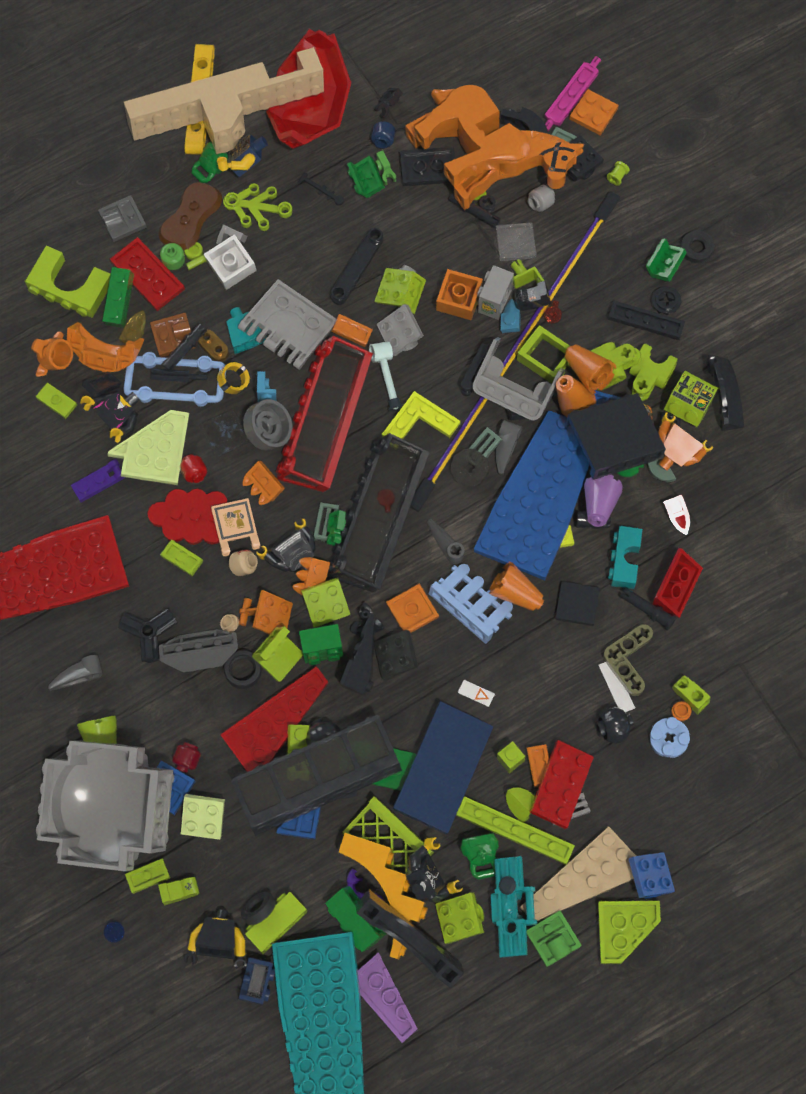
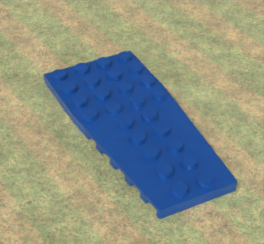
M548 411L496 500L474 547V552L502 564H507L511 561L520 571L542 580L546 579L567 533L575 505L590 466L571 425H566L567 417L552 411Z

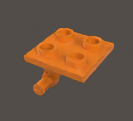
M264 590L260 592L257 608H250L252 600L244 598L243 607L239 611L241 614L240 626H246L248 616L251 615L255 616L253 628L267 634H271L276 627H288L292 602Z

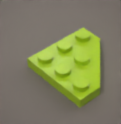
M660 901L598 902L600 964H621L661 922Z

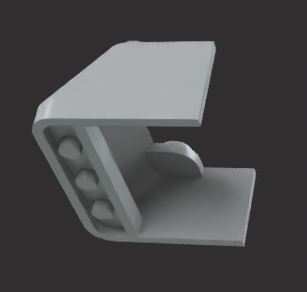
M497 337L493 340L473 382V390L478 395L529 420H537L543 414L556 390V381L563 375L565 370L561 368L558 371L552 384L548 382L539 383L534 392L500 376L504 368L501 359L493 356L501 338Z

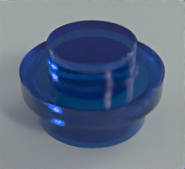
M111 922L104 929V936L109 942L116 943L124 937V927L118 922Z

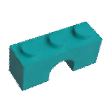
M619 526L618 532H614L613 543H616V550H612L611 554L614 568H610L608 578L612 580L611 586L635 588L638 565L629 564L625 560L624 555L629 552L639 553L642 529Z

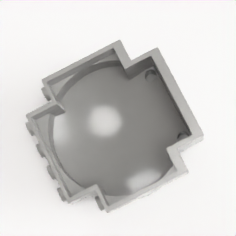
M69 741L66 750L68 760L45 759L42 767L44 776L40 787L42 796L38 807L40 816L36 827V834L38 835L37 840L59 843L56 852L57 863L131 871L134 869V861L138 859L139 852L156 853L166 851L174 774L173 770L149 767L145 747Z

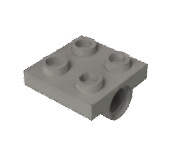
M404 304L377 323L384 341H389L392 346L393 356L398 355L402 351L413 349L418 344L417 340L424 336L407 304Z

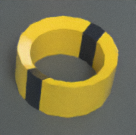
M237 362L225 365L217 376L218 385L228 394H238L247 387L250 379L247 369ZM226 370H233L239 374L241 378L240 387H233L228 384L225 379Z

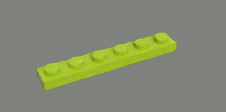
M465 796L456 816L565 865H567L575 846Z

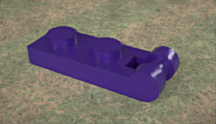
M117 459L110 461L106 466L71 485L81 503L125 478L121 477L122 470ZM113 471L114 475L110 477L108 473Z

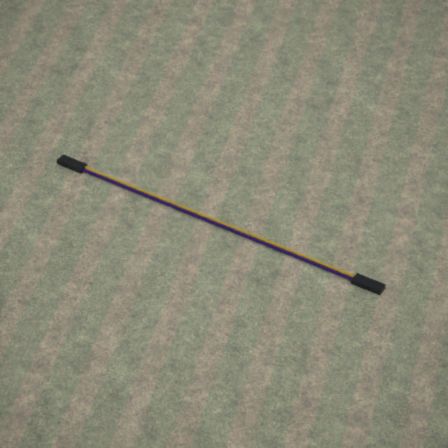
M610 191L596 212L593 224L549 290L551 301L600 224L606 222L620 200L619 195ZM548 305L539 307L505 358L503 362L504 368L500 376L503 377ZM480 397L429 478L423 480L414 494L410 508L417 512L420 511L435 488L436 479L488 399Z

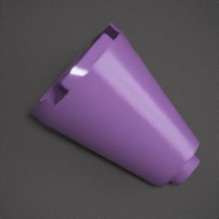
M613 475L595 480L591 477L585 481L587 519L595 527H600L607 523L621 496L622 483L619 479L618 481L613 479Z

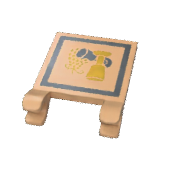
M248 498L211 506L221 552L224 557L230 555L229 541L250 537L252 549L260 548Z

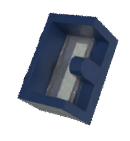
M253 958L248 959L238 1000L263 1005L264 1001L268 1002L271 989H267L268 981H273L275 969L272 968L273 963Z

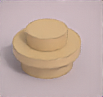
M233 614L225 615L220 622L221 628L230 633L234 632L239 625L238 617Z

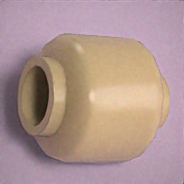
M250 550L234 552L229 558L230 570L236 576L252 574L258 564L257 557Z

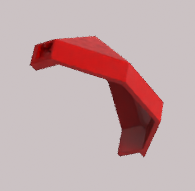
M309 29L278 69L276 77L298 71L297 52L313 47L323 68L324 92L304 97L300 100L290 101L283 105L273 106L266 111L279 140L292 149L305 145L340 127L351 81L334 33L326 35L321 30L314 32Z

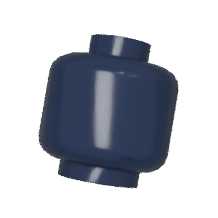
M386 121L376 123L371 135L373 144L381 149L390 147L394 142L395 127Z

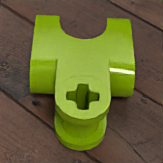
M609 342L591 350L611 360L616 365V369H613L612 372L615 375L604 389L625 380L627 376L624 370L637 365L641 360V352L630 344H623L616 348L615 343Z
M644 344L640 350V362L632 366L629 374L636 377L633 382L632 395L638 393L642 401L649 398L655 386L661 389L665 388L678 358L669 356L663 363H654L650 359L652 346Z

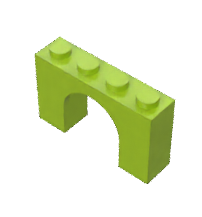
M46 246L25 281L28 291L34 295L40 294L50 302H58L65 309L70 310L71 308L76 310L81 316L93 318L108 292L111 274L94 267L82 287L74 291L60 290L54 285V282L65 262V258L62 252Z

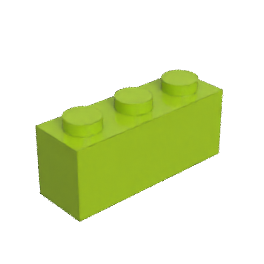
M291 892L287 895L283 893L276 900L277 904L274 910L265 920L256 925H249L246 928L248 931L245 934L246 937L262 954L271 948L273 943H276L307 913V909Z

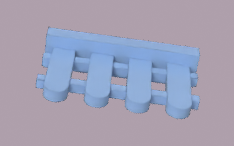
M461 564L459 567L454 565L451 569L453 572L445 580L441 578L438 582L431 585L429 595L487 644L491 640L493 632L496 633L499 630L497 625L505 617L508 620L512 617L510 612L513 605L507 601L500 605L496 601L497 597L489 594L490 590L485 592L482 589L484 584L482 577L469 578L467 576L470 571L468 565ZM463 580L467 585L458 592L454 588ZM478 593L482 597L473 605L469 600ZM492 605L496 610L489 617L485 616L483 612Z

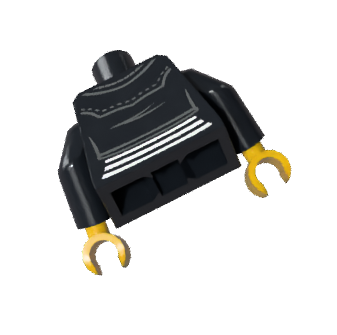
M301 519L303 524L301 526L295 522L296 530L269 549V551L265 546H261L265 552L259 554L256 551L258 557L268 562L272 567L284 572H294L298 568L299 570H307L300 564L299 560L304 557L313 558L316 549L315 537L306 526L305 519Z

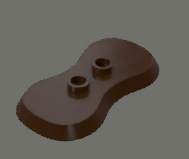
M196 182L189 185L181 196L178 210L161 225L159 229L160 241L164 245L176 243L183 250L195 245L200 237L203 223L221 206V192L205 183Z

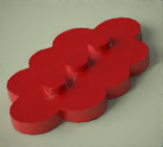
M175 489L168 493L165 502H156L149 508L148 518L154 526L162 527L163 534L169 541L172 539L175 542H179L184 539L187 543L195 545L204 540L208 544H218L219 538L211 506L228 503V500L223 493L217 491L206 494L201 489H193L189 493L181 489Z

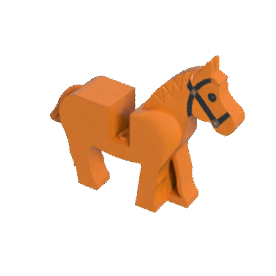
M465 85L457 89L447 90L434 89L431 96L438 107L434 108L432 112L405 125L406 137L415 148L421 145L425 150L430 147L435 138H459L467 155L444 163V175L454 186L455 199L464 210L468 209L472 201L483 194L497 180L518 176L525 170L536 166L543 167L547 174V184L550 188L560 189L565 184L568 169L576 164L577 156L583 153L582 148L584 147V144H570L562 138L547 133L520 131L510 123L499 129L498 108L487 92L475 85Z

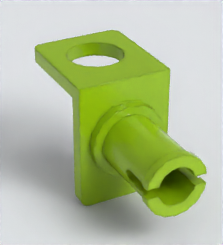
M520 259L517 260L518 265L515 261L511 264V268L517 274L513 278L515 289L534 280L537 284L544 281L536 267L527 270Z

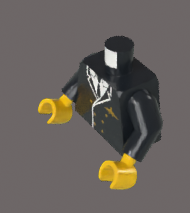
M436 837L426 838L424 846L419 847L410 855L406 878L417 899H425L432 903L448 897L449 893H458L463 889L455 888V884L459 880L449 882L447 888L445 887V883L428 853V850L439 849L440 843L433 844Z

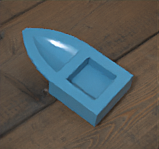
M510 299L503 313H501L502 333L520 331V310L517 309L516 302L513 299Z

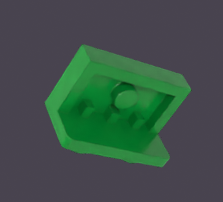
M371 156L366 157L355 165L352 162L347 163L349 167L348 174L356 184L354 188L359 195L361 194L369 198L385 188Z
M662 238L646 265L650 276L670 282L687 252L684 248L669 245L667 239Z

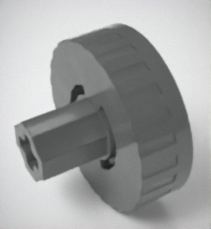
M266 399L253 404L247 409L243 420L244 431L255 447L268 451L283 446L288 442L292 432V420L282 404L275 400Z

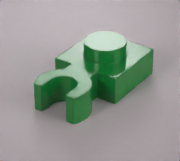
M338 510L329 513L327 544L335 546V543H341L340 532L344 530L346 524V512Z

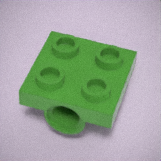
M561 911L556 912L526 930L528 938L546 968L582 946Z

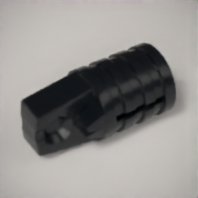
M577 511L576 528L599 529L610 527L611 515L605 525L595 527L588 522L586 511Z

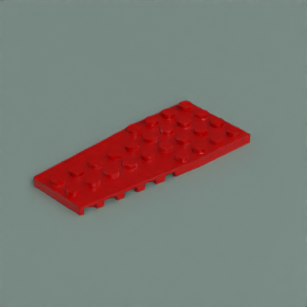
M108 515L51 532L33 539L30 543L23 546L21 544L15 546L13 550L5 553L0 552V620L74 604L130 587Z

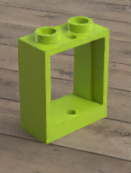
M539 325L518 351L517 361L552 384L561 368L565 370L567 366L571 367L565 357L552 371L532 358L530 354L542 339L564 354L570 345Z

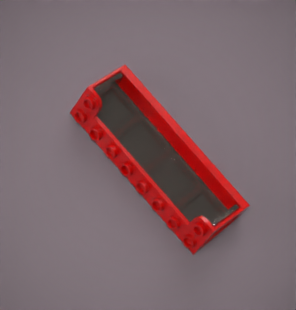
M335 336L325 340L323 344L316 348V359L312 362L309 369L311 375L304 384L306 390L299 399L298 404L300 408L293 418L295 423L292 428L291 437L288 444L283 448L282 455L284 457L276 469L278 480L321 492L328 490L331 486L373 353Z

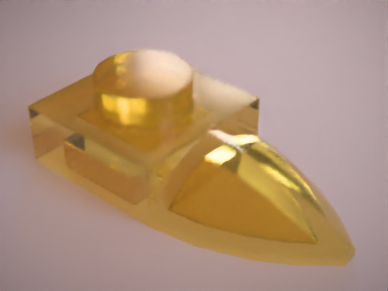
M140 311L130 318L119 337L120 342L126 344L129 340L135 342L143 337L146 323L144 311Z

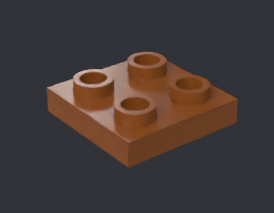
M186 313L150 322L160 357L169 356L181 344L184 336L191 332Z

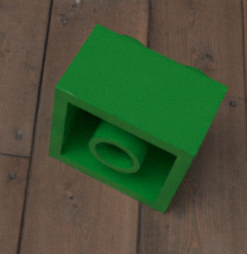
M338 624L299 631L305 664L316 665L323 660L332 662L339 660L340 657H344Z

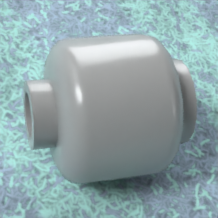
M540 185L531 190L528 196L529 206L539 212L548 209L555 202L553 189L546 185Z

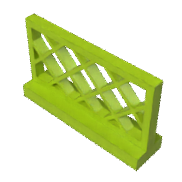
M375 796L343 831L344 834H350L349 832L354 826H362V837L359 838L366 840L376 839L378 844H380L379 839H391L392 853H405V865H394L393 858L392 864L387 865V868H391V870H394V867H405L407 872L408 853L415 852L419 847L424 846V842ZM370 809L376 814V823H365V814ZM366 825H376V837H365ZM379 825H388L390 827V836L379 837ZM394 839H403L405 841V850L394 851ZM428 850L429 855L432 856L434 851Z

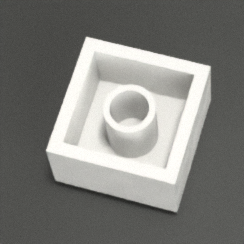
M235 234L204 253L206 262L226 290L257 271L255 263Z

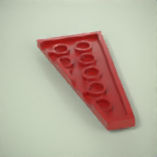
M317 666L221 734L223 740L247 772L252 771L256 766L265 765L272 761L288 739V725H298L328 685L327 679Z

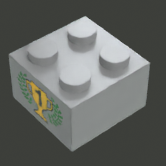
M494 265L491 271H487L484 278L485 285L484 287L481 286L477 293V297H479L477 300L479 313L499 320L513 289V272Z

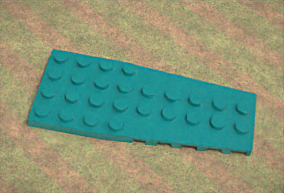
M353 932L273 943L278 1005L283 1032H285L286 1048L287 1052H289L295 1093L364 1094L361 995Z

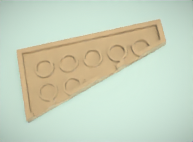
M610 827L606 828L534 894L535 920L538 922L558 911L570 908L582 901H586L633 880L634 877L629 858L636 855ZM526 902L520 907L525 914Z

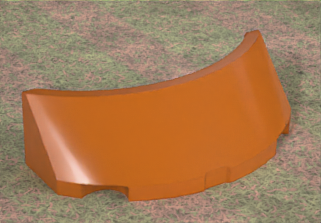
M79 322L67 328V341L71 344L74 353L79 357V361L91 369L102 372H116L131 365L136 360L144 342L143 338H139L135 342L127 341L126 345H111L95 338Z

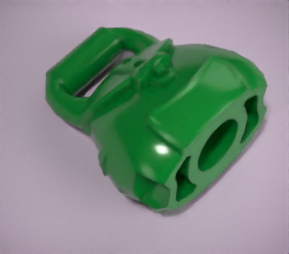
M208 142L204 146L199 160L193 165L192 174L201 183H208L216 174L224 172L218 168L217 159L225 157L228 160L227 153L216 154L212 142ZM202 166L209 173L208 177L206 178L197 167Z
M493 833L462 840L460 849L470 862L472 875L478 880L495 876V855L499 847V841ZM491 863L493 869L476 872V866H484Z

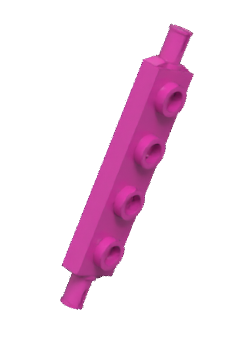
M595 56L590 64L584 62L545 113L547 131L550 130L553 124L560 127L598 76L599 71L596 67L601 62L599 57Z

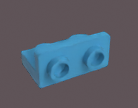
M258 372V402L266 399L277 401L276 389H270L269 378L265 377V372Z

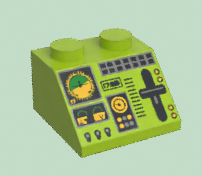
M684 371L670 395L664 410L698 427L705 417L718 388Z

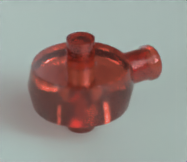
M554 300L553 306L546 309L544 316L547 322L554 324L560 321L562 313L558 308L559 301Z
M389 489L380 491L377 496L379 504L385 507V513L391 512L390 506L395 502V494Z

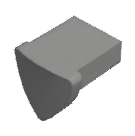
M223 224L216 244L219 245L228 236L231 237L234 234L239 241L245 243L248 236Z

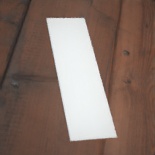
M606 662L599 664L618 708L624 710V712L635 709L629 693Z

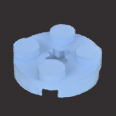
M674 717L658 721L650 733V745L654 752L662 757L676 758L685 752L690 741L687 727ZM667 733L670 734V735L673 734V735H674V738H673L674 742H672V743H671V741H667V742H666V741H665V738H666V735H665V734H667Z

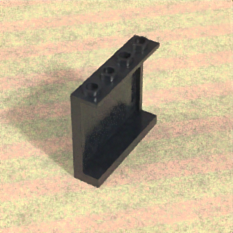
M638 393L628 394L616 400H608L600 405H591L587 409L575 410L568 414L566 425H571L591 466L590 475L593 480L663 459L666 448Z

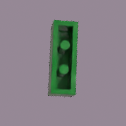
M112 267L103 322L108 326L125 328L134 273L129 269Z
M347 886L338 891L325 904L328 907L329 913L339 921L341 929L345 933L353 932L355 947L364 952L381 940L386 933L372 926L357 914L356 903L360 899L353 889Z

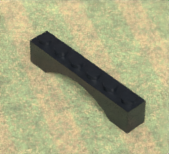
M368 890L356 903V912L359 916L400 942L435 977L449 988L464 974L462 964L371 890Z

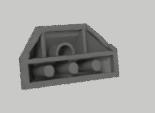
M216 629L179 635L167 643L159 645L160 661L181 672L222 666L238 649L237 634Z

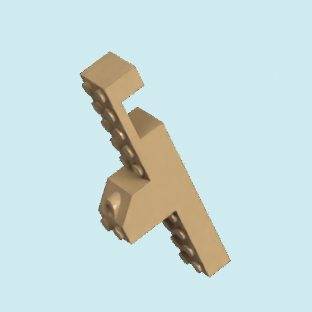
M313 47L297 52L298 71L269 79L264 64L261 62L125 101L127 122L133 139H144L151 135L161 134L165 131L179 129L183 126L203 121L216 154L233 150L245 133L244 115L324 92L323 68Z

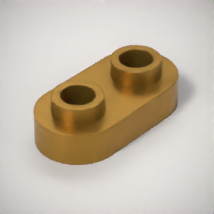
M207 330L198 341L200 347L214 361H225L229 355L228 347L213 331ZM206 336L210 337L208 340L204 339Z

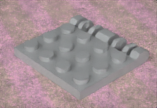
M278 279L244 317L238 328L243 332L249 328L247 331L249 336L253 335L258 327L261 328L262 332L259 333L256 341L260 343L268 333L269 336L264 341L263 346L275 352L283 343L284 345L277 355L282 357L287 349L290 348L293 352L288 356L287 362L291 364L299 354L293 366L300 370L311 354L331 332L336 318Z

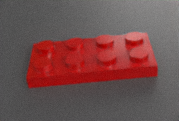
M138 237L110 258V262L114 267L129 269L134 273L132 286L156 311H159L185 290V286Z
M558 740L553 748L530 813L564 829L568 828L594 757Z

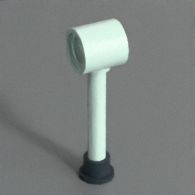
M389 341L370 344L369 352L373 353L371 361L373 363H380L390 398L388 401L390 405L389 411H398L403 407V404L397 398L387 362L392 360L393 357L392 346Z

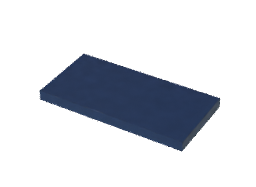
M440 701L396 799L393 810L447 835L494 726Z

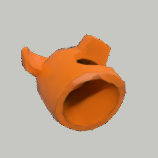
M57 332L53 338L45 340L35 339L32 343L31 350L36 353L37 360L40 363L36 371L37 377L46 375L48 370L65 369L71 363L73 348L67 340L63 339L64 334L62 332Z

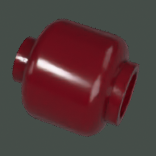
M186 742L183 745H178L172 758V762L177 765L176 769L186 773L188 769L195 770L201 756L200 751H198L199 747Z

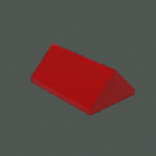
M678 548L653 601L654 606H662L664 611L671 615H676L678 618H680L703 569L682 548Z

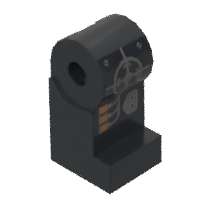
M545 281L539 282L536 287L518 290L514 294L516 307L520 311L532 310L551 304L549 290Z

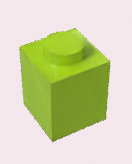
M512 741L497 753V760L510 774L525 761V755Z

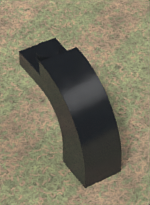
M522 107L520 113L512 109L502 110L500 124L507 125L510 123L523 131H537L548 134L546 125L533 111Z

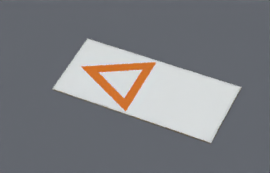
M466 680L463 681L458 693L488 707L495 695Z

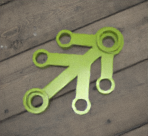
M253 183L239 194L231 192L223 199L225 208L235 211L244 228L250 227L252 221L251 217L246 215L241 207L249 209L257 220L261 231L269 229V221L262 216L259 210L277 213L282 218H288L292 215V206L288 202H281L278 206L261 203L268 198L274 199L277 197V190L272 186L258 195L260 192L259 186ZM250 195L256 196L255 198L251 199L250 201H248V200H243V199H245L246 197H248V196H250Z

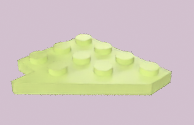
M170 410L108 451L109 457L124 459L121 477L178 485L189 413Z

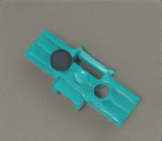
M522 856L495 859L496 889L495 893L491 894L492 923L498 926L499 956L502 958L528 955L526 926L537 925L534 910L535 887H524ZM523 893L526 896L527 920L518 915L517 900H521ZM509 923L516 924V929L512 933L507 929Z

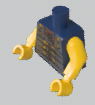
M251 134L240 138L235 148L228 151V160L225 157L217 159L218 168L221 171H226L230 168L238 177L242 176L262 159V149L268 146L266 139L261 136L256 140Z

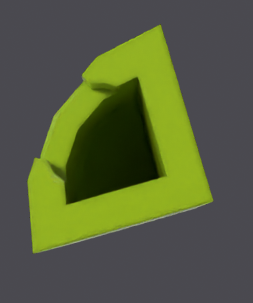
M511 788L506 794L509 809L519 821L526 822L530 818V809L535 796L528 790Z

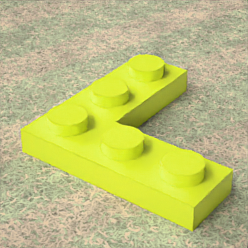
M414 391L382 433V437L391 433L404 439L416 421L421 419L450 438L460 425V420ZM391 439V443L398 447L400 443Z

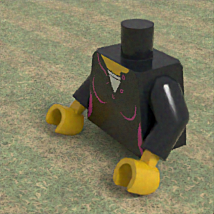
M118 392L100 395L95 398L89 396L82 397L80 404L87 403L83 409L88 411L91 405L93 406L92 409L110 427V438L116 436L115 442H120L121 437L134 431L138 414L132 407L140 401L134 392H131L125 399Z

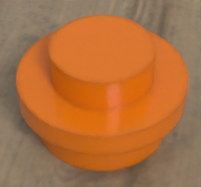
M683 701L675 703L671 710L672 716L679 721L687 720L691 715L690 705Z

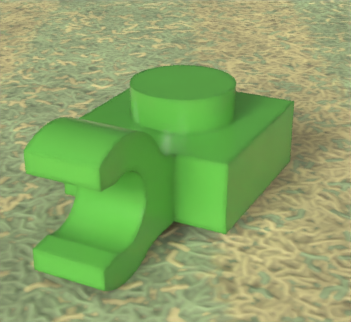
M384 151L376 153L377 160L375 165L378 171L383 173L382 181L384 185H388L386 179L388 177H391L395 182L396 174L391 170Z

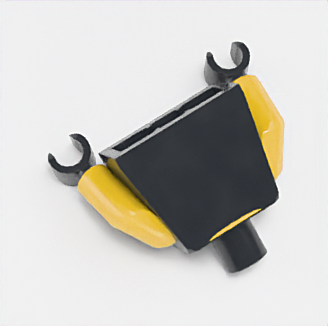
M218 910L216 918L206 917L204 923L199 924L191 932L188 944L189 953L184 956L185 963L188 962L190 955L193 956L192 965L197 963V955L235 959V956H237L235 968L237 969L238 961L244 962V969L247 967V962L243 957L245 956V939L240 928L235 927L234 920L228 919L229 913L226 910Z

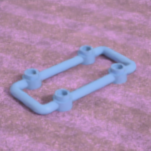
M147 352L143 356H137L136 360L126 367L124 393L128 396L131 392H134L143 403H148L152 399L192 401L197 406L202 407L207 403H218L224 396V391L218 383L216 395H207L203 390H198L194 394L155 392L147 386H143L139 390H131L135 363H141L150 369L156 365H161L167 359L156 357L152 352ZM201 356L198 360L181 359L176 366L198 367L200 371L208 372L212 368L219 369L220 371L225 364L220 361H212L208 356Z

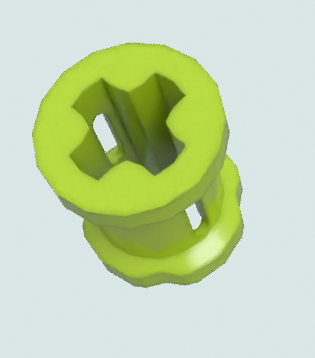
M617 161L612 172L607 174V179L610 183L619 186L622 183V178L625 174L629 173L630 169L625 163Z

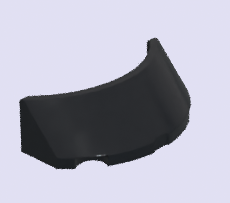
M709 355L706 365L708 371H711L715 386L718 388L719 413L722 416V420H720L721 431L744 428L741 396L732 364L727 358Z

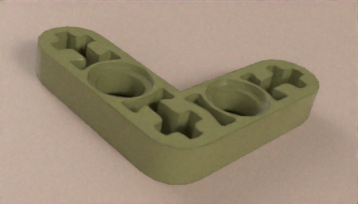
M648 625L638 626L607 647L603 655L606 664L632 696L641 695L644 691L645 683L626 657L651 640L653 630ZM641 630L643 632L647 631V638L642 636L639 638L638 644L636 638L640 635ZM630 640L633 642L634 647L632 649H625L623 642ZM617 646H619L620 652L616 654V659L613 657L608 658L609 652L615 653L618 651ZM626 666L630 673L623 676L619 673V668ZM632 675H634L632 678L634 684H640L639 690L631 688L633 684L630 680L626 682Z

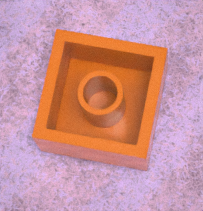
M447 269L436 301V311L472 320L479 298L477 293L483 284V279Z

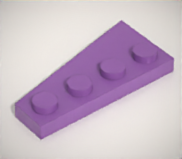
M378 952L358 970L360 995L399 1041L403 1043L417 1030V1027Z

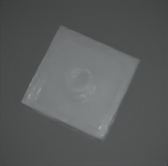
M532 222L496 226L500 261L536 258Z

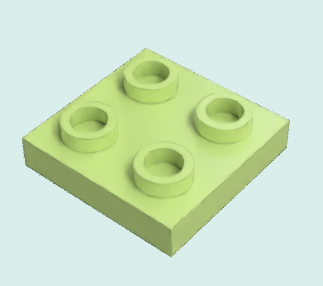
M185 794L181 834L220 840L222 837L225 799Z

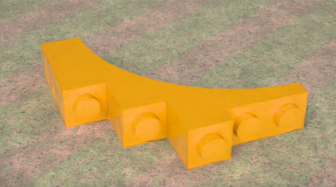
M345 833L339 853L354 859L367 868L380 883L390 906L410 923L412 920L419 923L421 919L424 920L428 910L425 907L426 903L403 895L404 892H408L410 887L406 874L387 868V865L392 864L394 858L393 849ZM394 938L390 957L400 959V956L404 957L407 948Z

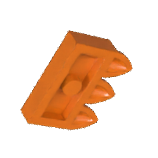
M258 461L246 473L243 479V486L253 484L251 495H258L262 492L259 498V505L274 501L285 489L262 461Z
M304 557L299 560L300 564L307 570L296 572V576L301 581H304V583H297L292 587L297 593L302 595L301 590L326 582L330 562L312 557Z

